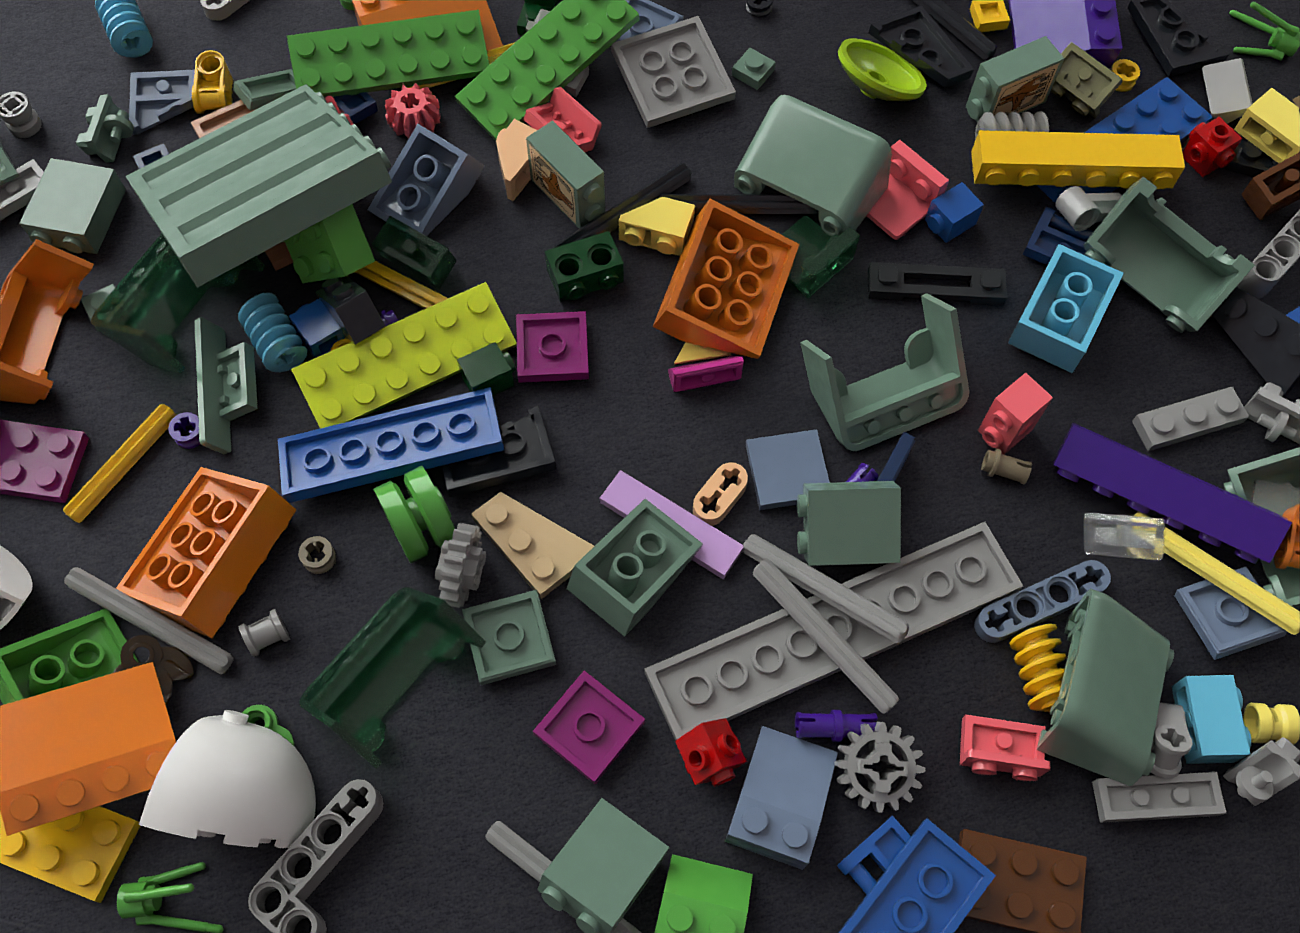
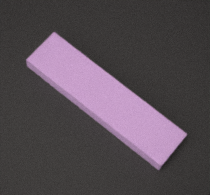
M620 470L601 495L600 503L625 518L646 498L703 543L701 549L692 560L724 580L743 552V545Z

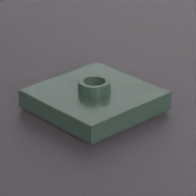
M537 590L462 609L480 685L556 665Z

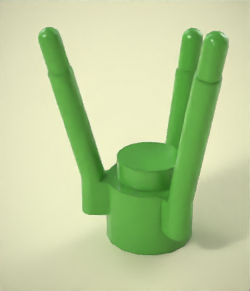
M1252 2L1250 7L1279 27L1274 28L1235 10L1229 12L1230 16L1272 35L1268 43L1269 46L1273 47L1272 50L1234 47V53L1272 57L1281 61L1284 55L1292 57L1300 46V28L1290 25L1256 2Z
M204 862L187 865L155 876L140 877L138 882L124 883L119 888L117 894L118 913L123 919L135 918L137 926L154 924L200 932H223L222 925L153 914V911L160 909L162 897L189 893L194 890V885L191 883L160 887L158 884L202 871L206 867Z

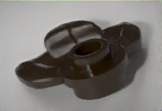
M148 635L134 636L123 645L120 654L122 663L113 672L116 673L153 662L166 706L171 697L172 681L188 679L194 675L193 666L184 652L176 647H161L155 638ZM138 647H145L149 650L150 656L147 661L137 662L134 659L133 654Z

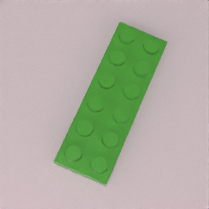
M563 0L455 95L456 101L496 141L500 131L504 128L506 129L514 119L525 123L523 119L526 109L546 104L551 99L554 88H564L639 21V13L626 0Z
M479 10L287 36L296 89L307 84L315 93L320 91L324 97L328 95L334 97L347 94L354 95L361 92L368 93L402 88L403 84L406 87L414 86L415 83L417 85L473 78L477 77L489 66Z

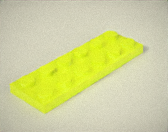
M484 282L392 323L356 345L350 342L291 370L319 427L325 428L360 419L460 373L457 359L496 342L503 353L516 347L517 342L487 283Z

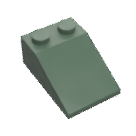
M645 498L574 565L567 590L623 636H626L660 599L701 549L703 543Z

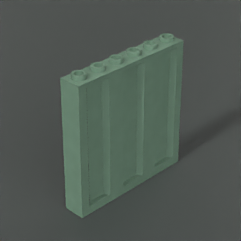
M307 84L126 176L143 206L197 287L392 183L387 171L391 164L382 148L376 149L369 136L363 137L356 124L350 125L344 113L339 114L332 102L327 103L320 91L315 93Z

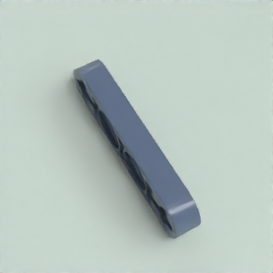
M1088 560L986 606L975 619V631L986 642L997 643L1076 607L1090 588L1103 592L1111 582L1109 570L1104 564L1095 560ZM1086 574L1088 576L1095 575L1098 578L1095 584L1089 582L1082 585L1079 589L1077 588L1076 583L1080 582ZM1059 585L1063 587L1068 593V601L1060 603L1053 600L1049 593L1050 586ZM1020 600L1030 601L1035 606L1036 615L1032 618L1022 616L1017 610V602ZM1006 613L1008 614L1009 619L1002 623L998 631L995 627L988 628L985 624L989 617L994 621L1004 617Z

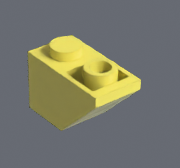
M661 197L624 213L619 218V240L625 241L632 246H644L656 249L663 254L681 256L694 223L695 205Z

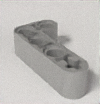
M357 779L346 784L253 887L248 899L249 909L272 933H294L297 923L305 918H309L311 921V933H326L327 928L324 919L305 900L381 814L384 804L383 798L371 783ZM359 795L366 798L369 802L365 808L358 806L355 802ZM343 811L355 820L352 824L340 816ZM332 825H341L342 831L339 839L333 844H325L324 834L326 830ZM310 857L312 862L311 870L305 877L297 878L295 876L296 864L302 858ZM279 890L281 893L279 907L275 911L267 913L265 910L266 898L270 893Z

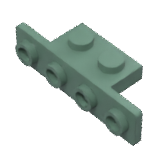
M200 317L195 320L199 442L207 448L227 454L231 452L230 421L258 409L254 347L242 342L226 350L225 330Z

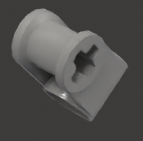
M1160 703L1151 752H1154L1156 755L1151 773L1168 779L1174 778L1179 774L1182 768L1181 758L1183 755L1188 754L1193 743L1186 724L1183 707L1178 704Z

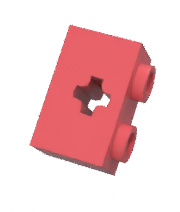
M1024 373L994 399L978 432L982 434L984 441L989 446L1000 449L1001 453L1005 454L1034 429L1053 397L1027 373Z

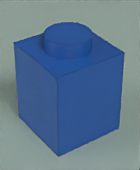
M961 182L931 201L925 221L930 230L938 234L947 243L977 224L984 204Z
M320 298L310 304L301 306L295 313L289 316L298 336L314 358L330 352L334 343L345 339L341 327Z

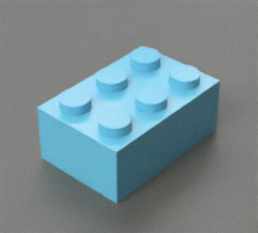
M1059 244L1008 344L1073 373L1086 353L1124 273Z

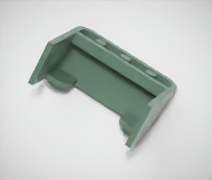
M928 293L921 295L926 328L914 332L907 339L904 346L906 362L849 385H846L842 372L834 368L831 356L808 340L800 342L811 392L837 440L851 451L865 449L956 412L966 404L969 397V385L956 308Z

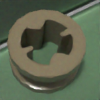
M313 536L306 539L299 548L298 556L301 563L313 574H322L329 571L336 562L334 548L326 538L321 536ZM320 548H323L322 551L325 557L321 561L315 558V562H312L313 559L310 553L315 549L320 552Z

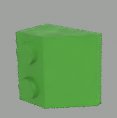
M672 854L655 933H744L753 874Z

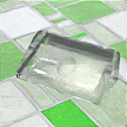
M1084 513L1085 553L1148 560L1163 559L1166 534L1165 520L1162 518Z

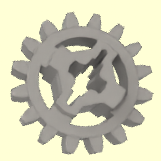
M459 523L457 529L453 531L452 540H445L441 547L435 579L440 582L439 590H441L439 599L442 600L441 604L457 608L463 607L464 602L468 600L469 590H477L479 587L482 569L486 560V551H483V548H481L482 542H480L482 532H479V526Z
M877 722L875 731L872 730L869 724H861L862 735L859 736L854 732H849L847 736L851 741L850 746H838V749L845 754L844 760L834 761L835 766L844 769V774L837 778V782L840 784L849 783L850 787L846 790L845 795L850 799L860 795L858 806L864 809L872 801L873 809L876 812L882 813L885 803L892 810H899L898 799L902 798L907 802H911L913 798L908 791L910 787L918 789L922 787V784L915 779L916 773L925 772V767L916 765L915 759L923 755L922 750L910 749L915 739L910 735L900 738L901 727L893 725L889 732H887L885 722ZM869 742V750L861 757H856L860 748ZM890 742L900 750L904 760H898L892 753V744ZM882 761L888 765L895 766V768H887L878 773L864 767V765H872ZM855 773H860L867 779L870 792L860 785ZM899 776H903L899 785L890 791L891 784Z

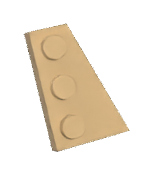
M499 492L471 513L476 524L533 590H537L540 599L571 577L574 565L594 547V545L502 492Z

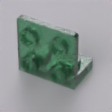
M803 216L782 234L800 244L787 281L809 298L854 259L860 235L849 227L840 236L837 234L830 236L808 216Z

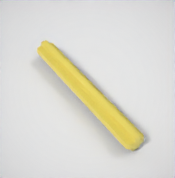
M1137 512L1129 521L1127 528L1134 534L1293 635L1300 632V611L1148 515Z

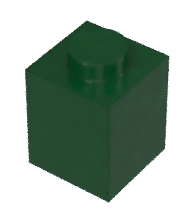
M496 342L457 359L461 377L470 392L491 387L494 396L514 386L512 372L516 371L515 364L508 352L502 353Z

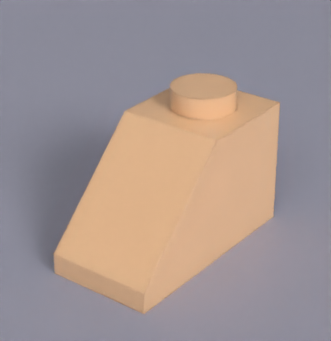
M516 119L506 129H502L496 139L499 163L507 197L512 201L515 200L531 180L526 138L537 131Z

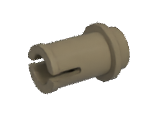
M995 449V451L988 450L984 456L981 470L986 471L987 476L993 477L995 474L1025 484L1031 473L1032 462L1001 454L1000 449Z

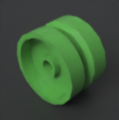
M423 466L404 474V484L410 495V498L406 500L398 485L392 481L373 489L410 564L428 556L429 548L422 534L423 531L427 530L434 544L441 548L445 540H452L455 529L450 519V511L439 489L433 485Z

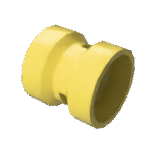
M1264 703L1247 704L1243 714L1244 726L1250 731L1252 743H1267L1269 740L1278 741L1282 737L1288 739L1293 745L1297 743L1300 737V715L1295 706L1277 704L1274 708H1269Z

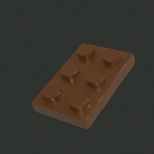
M967 829L960 831L959 845L996 875L965 918L1028 933H1081L1086 856Z

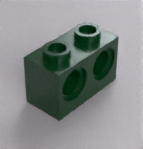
M609 231L545 251L547 272L560 302L569 299L577 300L588 293L600 289H611L617 284L624 282L623 261ZM573 273L574 275L566 276L565 274Z

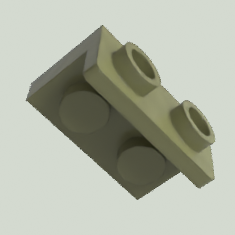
M1070 42L1061 53L1065 59L1050 92L1059 98L1063 95L1072 101L1071 106L1082 116L1090 114L1096 118L1100 114V107L1121 85L1122 78L1073 42Z

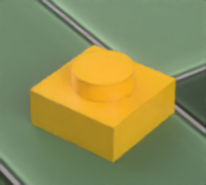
M972 0L969 10L974 25L980 32L1008 28L1010 18L1003 0Z

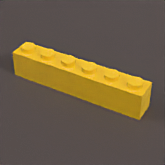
M979 130L971 151L974 184L1129 188L1142 177H1145L1158 187L1157 189L1173 188L1185 169L1179 135Z

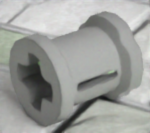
M276 609L271 610L269 616L251 625L242 624L238 626L241 636L253 657L258 656L261 649L275 642L290 640L286 627Z

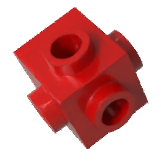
M1220 116L1207 124L1202 122L1190 132L1188 136L1190 140L1182 152L1183 159L1204 177L1219 167L1223 168L1236 156L1234 150L1242 138Z
M726 718L703 722L675 740L685 762L686 770L691 775L695 785L710 781L714 787L722 785L735 777L733 770L747 762L741 750L740 742L734 735Z

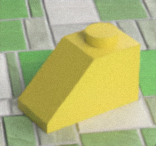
M1271 88L1247 108L1234 130L1277 163H1281L1300 152V113L1298 106Z

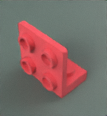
M898 140L891 146L892 158L888 188L867 214L871 221L894 240H898L926 217L931 201L945 193L949 179L901 140Z

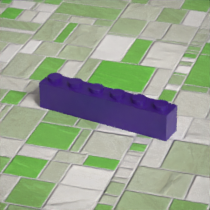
M1072 423L1053 461V465L1059 467L1057 472L1059 475L1074 482H1078L1080 477L1094 483L1091 489L1109 498H1113L1115 493L1129 499L1126 505L1144 514H1148L1150 509L1164 515L1162 519L1164 523L1183 531L1186 525L1200 531L1198 538L1214 546L1220 547L1222 542L1236 548L1235 555L1254 564L1257 563L1258 559L1268 563L1272 561L1292 524L1284 516L1075 423Z

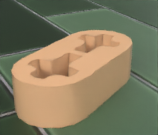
M728 462L721 465L695 496L693 515L711 526L720 523L746 490L748 482L746 470L737 463ZM733 475L738 477L737 485L732 483L725 491L722 490L725 477L729 479ZM715 497L718 498L716 512L710 510L707 514L704 513L702 503L709 505Z

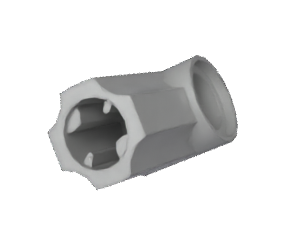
M1073 186L1061 193L1056 200L1055 207L1075 231H1084L1095 223L1102 222L1122 195L1119 192L1086 194L1081 187Z

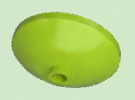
M851 38L844 40L838 49V56L843 69L851 81L860 88L861 92L870 98L886 101H910L921 97L927 87L925 78L915 66L894 51L880 44L864 39Z

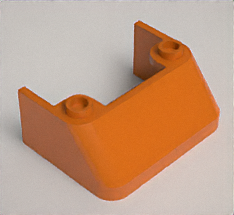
M36 239L9 272L0 291V401L35 404L39 399L45 400L52 388L53 381L47 379L48 372L44 369L62 317L69 308L76 309L83 295V290L78 289L80 282L92 270L93 263Z

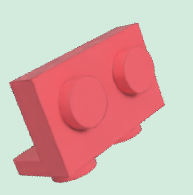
M562 87L554 88L550 103L526 109L523 119L536 130H539L553 120L584 152L593 150L602 126L596 117Z
M965 715L962 718L960 765L972 767V772L976 774L995 775L997 771L1012 773V778L1016 780L1036 781L1038 777L1050 771V761L1045 760V753L1036 750L1040 733L1043 729L1045 730V726Z

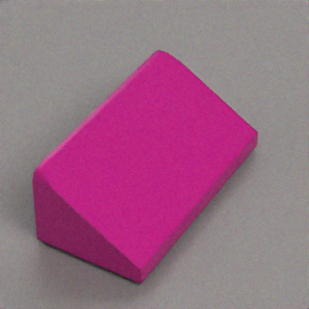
M731 356L670 368L668 373L673 392L738 380L742 376L743 357Z

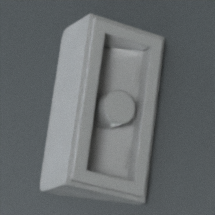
M1239 58L1202 67L1211 115L1215 119L1220 116L1227 124L1243 116L1247 108L1253 104L1243 60Z

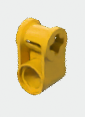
M204 51L199 54L195 61L192 102L197 114H204L205 110H219L233 103V78L224 57L217 51Z

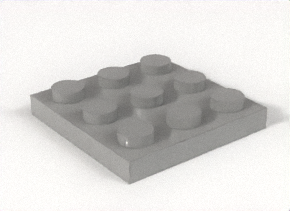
M699 16L617 41L611 45V52L647 128L735 99L736 91Z

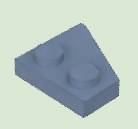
M195 70L131 73L129 121L134 125L133 135L140 134L193 108L192 86L194 84Z

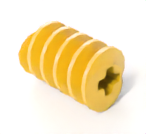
M1045 624L1027 629L1010 641L1012 650L1020 651L1014 657L1016 664L1025 666L1019 671V676L1022 680L1030 681L1025 684L1023 690L1026 695L1035 696L1028 702L1030 710L1050 712L1051 707L1058 700L1065 668H1058L1057 664L1067 657L1065 653H1053L1052 649L1062 644L1060 638H1048V634L1057 629L1056 624Z

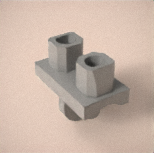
M1271 382L1266 383L1263 388L1260 387L1244 406L1249 415L1248 419L1268 428L1265 435L1266 440L1274 442L1279 435H1282L1300 444V399L1293 403L1282 397L1284 392L1281 387Z
M1284 737L1275 743L1271 740L1229 768L1223 777L1228 782L1235 783L1238 786V794L1243 798H1247L1256 806L1300 779V765L1297 764L1300 760V750Z

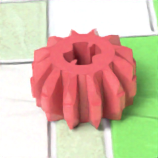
M415 83L412 88H407L403 84L401 91L391 90V98L385 100L386 120L397 136L405 134L409 139L417 124L434 133L435 124L440 123L439 101L435 95H432L428 87L420 89L417 83Z

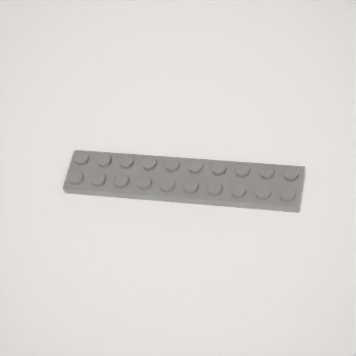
M983 522L900 558V563H888L842 583L843 586L909 624V632L901 643L889 640L815 595L807 598V600L863 660H866L1020 591L1023 584L986 522ZM781 609L645 668V675L672 735L677 740L703 722L723 718L729 721L837 673L841 669L785 609Z

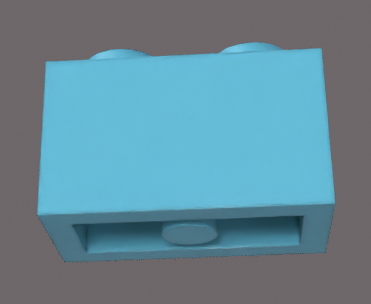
M1234 675L1186 676L1172 686L1174 702L1181 705L1185 711L1186 724L1193 743L1188 754H1185L1187 764L1234 763L1250 755L1251 734L1248 728L1244 726L1241 712L1243 698L1240 689L1236 687Z

